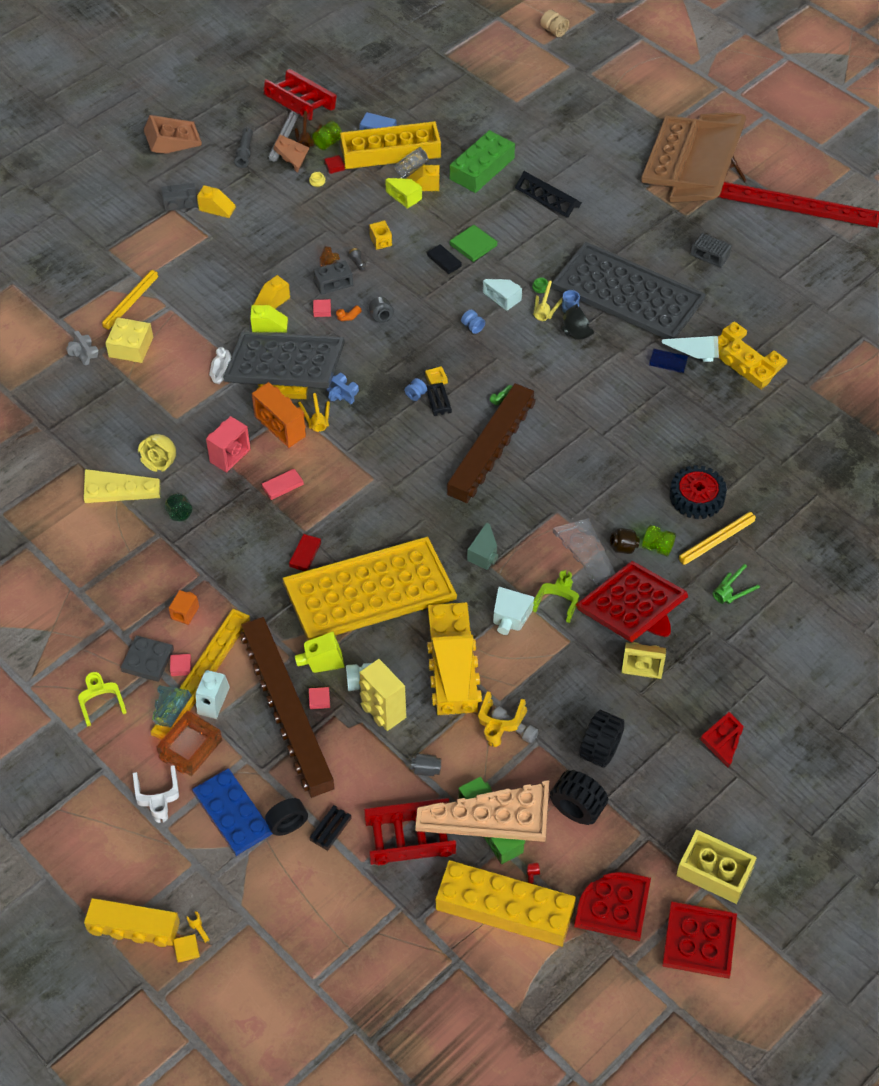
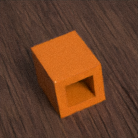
M179 590L169 606L171 619L189 625L199 608L197 596L191 592Z

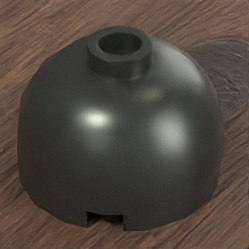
M577 304L565 312L562 329L567 336L571 335L574 339L583 340L594 334L593 328L590 329L588 326L590 324L581 308H578Z

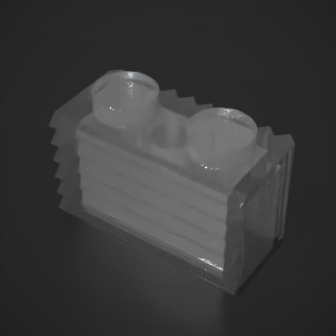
M419 147L394 165V168L401 179H404L427 163L429 158L427 153Z

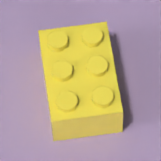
M378 659L359 672L361 706L366 713H370L373 716L374 721L379 727L383 726L386 731H389L406 718L405 685Z
M696 829L679 863L676 876L737 904L754 869L757 857Z

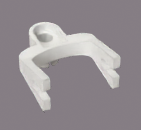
M175 765L170 766L173 788L156 795L141 794L137 772L133 773L137 804L139 806H150L151 814L157 823H161L160 819L163 822L168 819L167 803L179 798Z

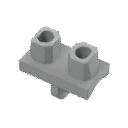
M74 331L75 338L68 343L66 351L70 356H79L84 365H89L90 359L98 357L99 350L96 346L90 347L92 341L89 335L82 336L79 331Z

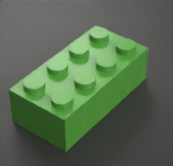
M489 130L450 164V180L474 193L478 192L515 158V143Z

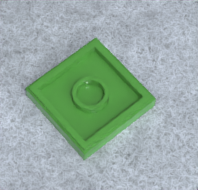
M472 225L450 240V246L474 262L495 248L497 241L477 226Z

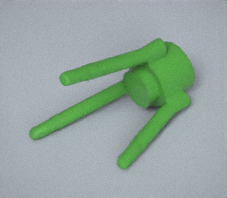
M746 564L738 569L732 577V574L729 572L719 586L713 590L712 594L716 601L721 604L724 602L730 604L733 600L760 588L759 585H756L732 596L733 589L730 584L747 567Z

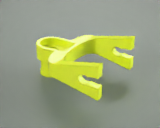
M91 672L86 676L85 681L88 689L78 695V700L87 727L91 726L85 703L97 695L104 693L116 694L122 714L127 713L116 683L104 684L101 675L97 672Z

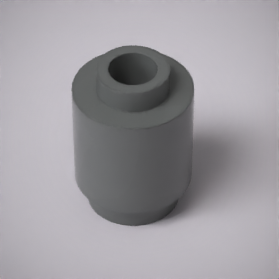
M416 754V758L412 757L411 770H415V775H440L442 758H437L436 755Z

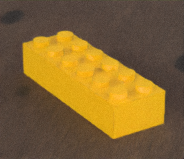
M436 121L340 133L345 169L441 158V141Z
M449 860L436 896V910L563 947L574 911L576 897Z

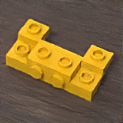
M734 321L724 328L722 335L718 337L719 359L762 390L770 383L777 372L787 364V359L775 350L765 357L741 340L747 335V330Z

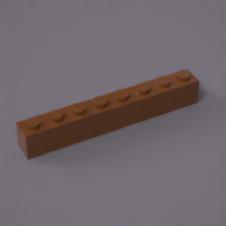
M516 383L513 385L447 483L448 496L468 503L471 497L474 498L478 486L484 483L488 471H492L495 460L501 457L503 448L509 445L513 433H517L519 424L527 417L528 410L534 407L536 401L534 399V390Z

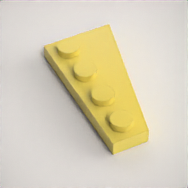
M85 469V503L160 498V480L157 478Z

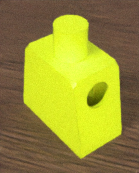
M334 632L306 641L304 643L305 653L295 655L298 667L309 664L314 673L345 667L342 651Z

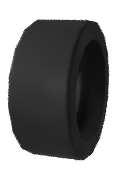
M290 798L277 803L265 816L271 832L277 836L286 835L299 829L308 819V813L298 798Z

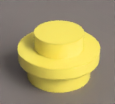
M314 172L309 178V183L314 187H320L326 182L321 172Z

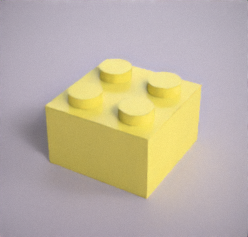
M117 317L106 340L108 356L142 363L153 340L151 323Z

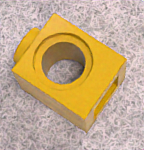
M385 220L369 224L370 238L376 250L392 246V233Z

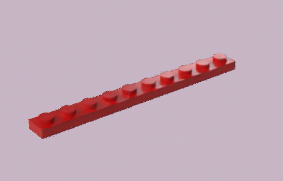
M724 182L721 193L718 196L720 198L877 228L879 224V211Z

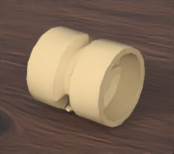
M550 9L543 15L541 26L555 36L562 37L569 28V20Z

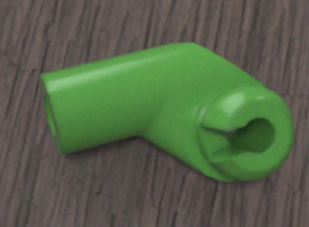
M506 386L498 395L492 394L490 402L494 403V405H500L512 386Z

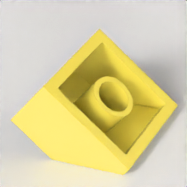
M626 642L621 673L662 679L666 648Z

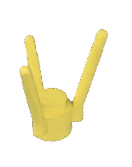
M551 280L548 281L542 303L539 305L538 295L535 299L533 315L539 321L551 319L554 312L563 302L561 298L550 311V306L546 301L552 283Z

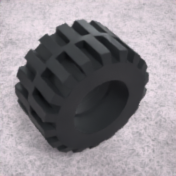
M603 710L596 712L582 739L580 758L603 768L607 766L621 740L624 731V719Z
M566 770L550 791V799L553 805L563 815L585 825L594 824L609 801L607 793L597 781L576 770Z

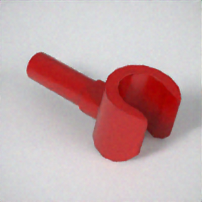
M530 863L527 866L528 883L533 884V876L540 875L539 863Z

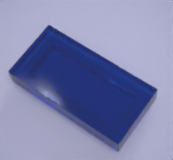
M653 349L649 365L684 373L688 356Z

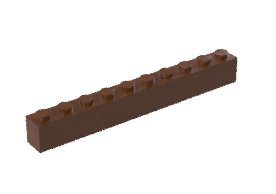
M264 617L241 624L242 632L239 633L241 641L248 646L246 652L249 660L253 659L255 663L252 665L256 676L260 675L261 677L259 683L262 691H266L268 694L266 696L269 708H274V720L276 724L280 723L282 727L279 729L283 741L287 740L289 744L286 747L290 758L294 757L296 761L293 763L297 775H302L301 784L305 792L308 791L311 798L334 790L332 774Z

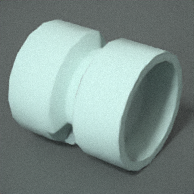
M363 663L361 667L358 664L346 665L348 691L360 690L359 672L372 663Z

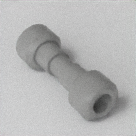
M500 706L496 707L491 714V718L498 720L514 719L507 714V710ZM520 723L518 729L515 730L528 743H533L538 736V729L531 725L526 726Z

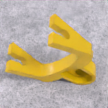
M487 691L478 718L480 724L485 726L484 734L488 744L492 747L493 743V747H498L501 744V736L504 731L511 732L518 729L527 713V707H525V699H521L514 719L498 720L487 716V713L493 705V700L491 699V692Z

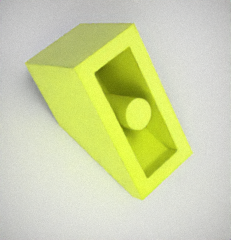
M387 178L385 180L386 192L407 209L422 200V187L412 179Z
M270 305L251 306L252 332H287V316Z

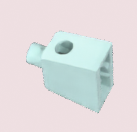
M499 587L493 623L499 625L497 631L502 635H508L510 629L521 630L533 611L535 597Z
M209 670L204 672L196 691L198 715L217 719L230 688L224 674Z

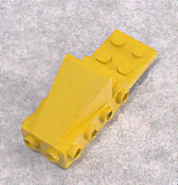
M466 602L428 605L431 642H427L428 654H432V659H429V670L434 673V676H430L431 688H435V693H432V704L437 706V715L477 713L478 702H482L481 690H477V685H480L479 673H475V668H478V657L473 655V651H476V639H473L470 631L468 604Z

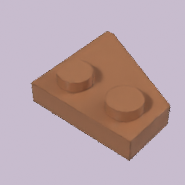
M279 135L273 150L281 155L286 162H290L294 166V170L298 172L309 151V147Z

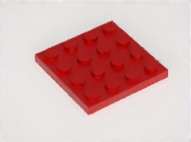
M631 561L578 602L576 606L580 612L632 643L687 599L688 594L684 589Z

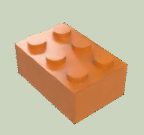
M268 382L252 393L255 417L288 448L306 437L305 414L303 410L299 407L297 408L291 399L285 397L277 387Z

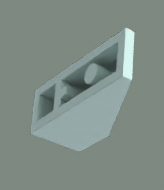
M718 336L662 339L663 344L697 359H703V362H712L714 358H719Z

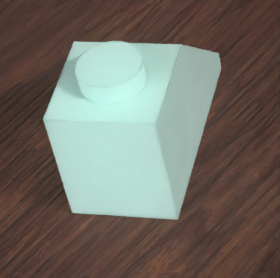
M510 279L483 280V293L506 311L522 300V288Z

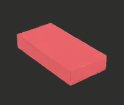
M292 469L262 483V488L270 500H273L304 485L296 470Z

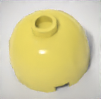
M150 435L138 447V453L140 452L142 456L140 458L141 462L148 469L155 472L158 470L165 471L172 465L176 457V447L165 435Z

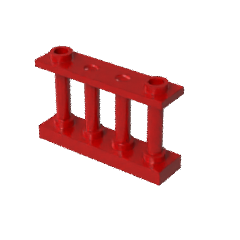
M291 69L286 71L284 81L275 84L266 79L264 83V95L303 117L304 112L307 111V119L310 121L312 120L314 109L321 106L330 111L335 109L336 94ZM288 86L291 89L287 91L283 88ZM300 93L303 96L298 97L295 94ZM311 99L314 101V103L310 104L306 101Z
M449 798L364 809L366 826L373 827L376 850L370 851L371 865H385L388 862L435 856L449 857L452 854H456V840L448 841V836L445 833H438L440 842L427 844L425 832L417 831L418 845L406 846L402 824L404 821L413 820L416 825L418 807L442 802L447 804L449 803ZM382 824H394L397 848L384 849Z

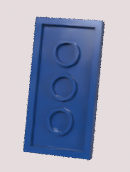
M229 768L192 789L193 794L236 856L273 834L267 822Z

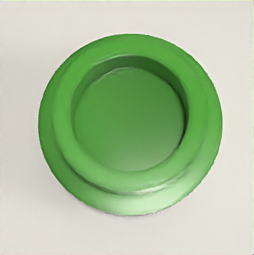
M537 278L532 284V289L536 293H545L548 281L545 278Z

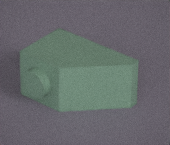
M486 523L467 549V561L488 570L491 564L494 565L496 563L498 554L491 526Z

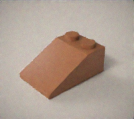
M150 115L144 127V133L151 152L166 154L201 146L202 144L196 126L192 121Z

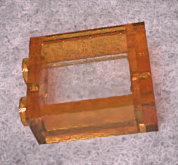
M187 710L156 746L159 754L158 757L166 764L175 765L176 770L180 773H186L192 777L221 743V731Z

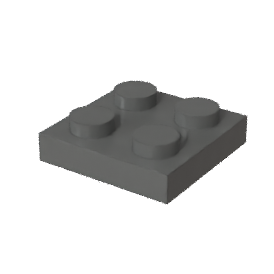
M136 635L122 663L121 671L159 682L170 659V655L174 651V647L171 644Z

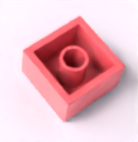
M231 416L226 421H223L206 438L210 463L226 473L251 450L248 427Z

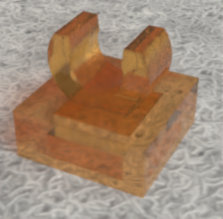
M324 246L320 256L321 267L337 263L336 260L340 259L339 254L332 253L331 247Z

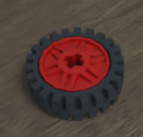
M694 465L693 469L690 466L686 467V470L681 469L672 479L670 487L671 504L675 505L677 511L680 510V514L684 515L687 513L689 518L692 515H695V519H699V516H702V519H706L707 515L709 517L714 516V513L717 514L722 509L726 498L727 487L725 481L723 482V477L719 476L717 471L712 473L713 469L711 468L705 470V466H701V469H698V465Z

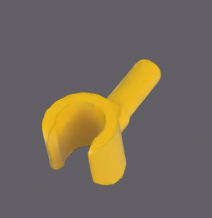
M195 911L197 919L191 921L187 916V921L192 929H196L206 943L210 939L203 930L199 913Z

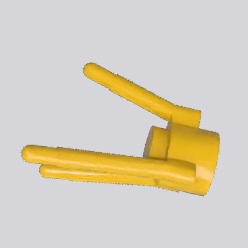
M313 393L315 414L312 415L311 419L301 402H298L305 414L309 429L321 432L329 426L330 402H326L325 416H323L319 412L317 395Z

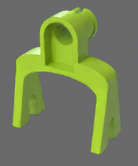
M567 570L561 571L555 584L545 583L541 586L534 599L533 612H537L542 597L545 594L558 595L572 602L567 611L568 616L566 618V622L570 623L576 609V604L579 601V594L571 590L573 581L570 571H568V575H566Z

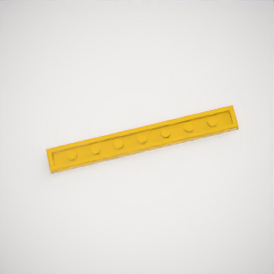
M235 609L231 610L151 730L152 736L168 743L171 741L196 703V691L206 670L217 671L240 636L239 633L242 632L241 624L249 622L250 615Z

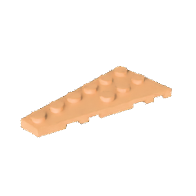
M549 780L533 786L531 784L523 785V788L504 789L476 795V798L466 800L461 798L457 799V802L447 804L442 802L418 807L415 829L421 832L545 842Z

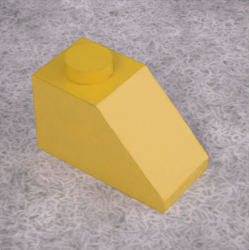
M423 165L408 176L407 179H412L420 184L422 191H439L440 165Z
M203 185L197 195L199 211L230 218L236 208V205L217 188Z
M276 275L264 284L253 305H270L276 309L290 299L289 283Z

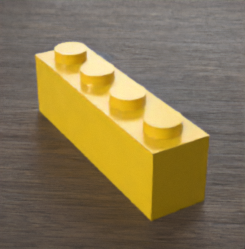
M92 898L84 924L87 931L95 936L104 934L117 940L127 938L132 939L136 943L150 942L159 947H166V945H174L173 939L176 938L180 920L176 912Z

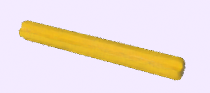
M150 270L102 321V327L109 330L114 325L117 317L121 318L158 278V273Z
M748 512L680 554L679 561L683 565L691 562L755 522V515L752 512Z

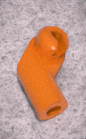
M356 305L349 312H345L344 309L337 310L336 316L339 321H352L362 310Z

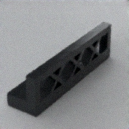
M523 171L515 186V189L568 218L574 207L579 208L582 204L579 200L526 171ZM524 180H528L530 188L522 189L521 186ZM541 187L543 195L536 197L534 189ZM555 195L556 202L549 204L547 197ZM561 203H570L566 213L562 211Z

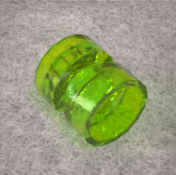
M329 121L313 132L312 138L318 148L326 150L340 140L342 130L336 122Z
M649 525L642 542V548L650 551L657 550L658 554L668 557L674 545L676 533L668 530L662 532L661 528Z

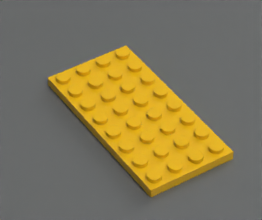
M428 537L283 578L284 587L308 641L330 632L339 635L426 609L428 605L443 604L457 600V594Z

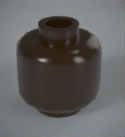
M618 528L610 536V546L613 547L616 553L632 554L635 548L639 547L640 539L634 530Z

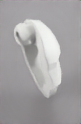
M219 347L216 350L217 356L212 360L209 373L212 381L216 384H220L224 380V373L232 357L230 352L223 347Z

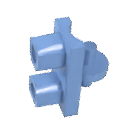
M339 373L333 376L327 392H329L328 398L331 401H336L337 399L341 401L344 399L349 404H352L354 396L359 392V386L355 382L346 385V376Z

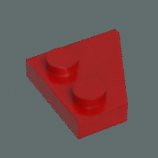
M728 712L700 737V740L728 768L733 761L744 726Z

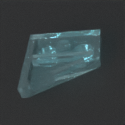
M159 686L157 688L159 699L155 700V711L153 712L152 720L156 725L172 727L192 695L188 690Z

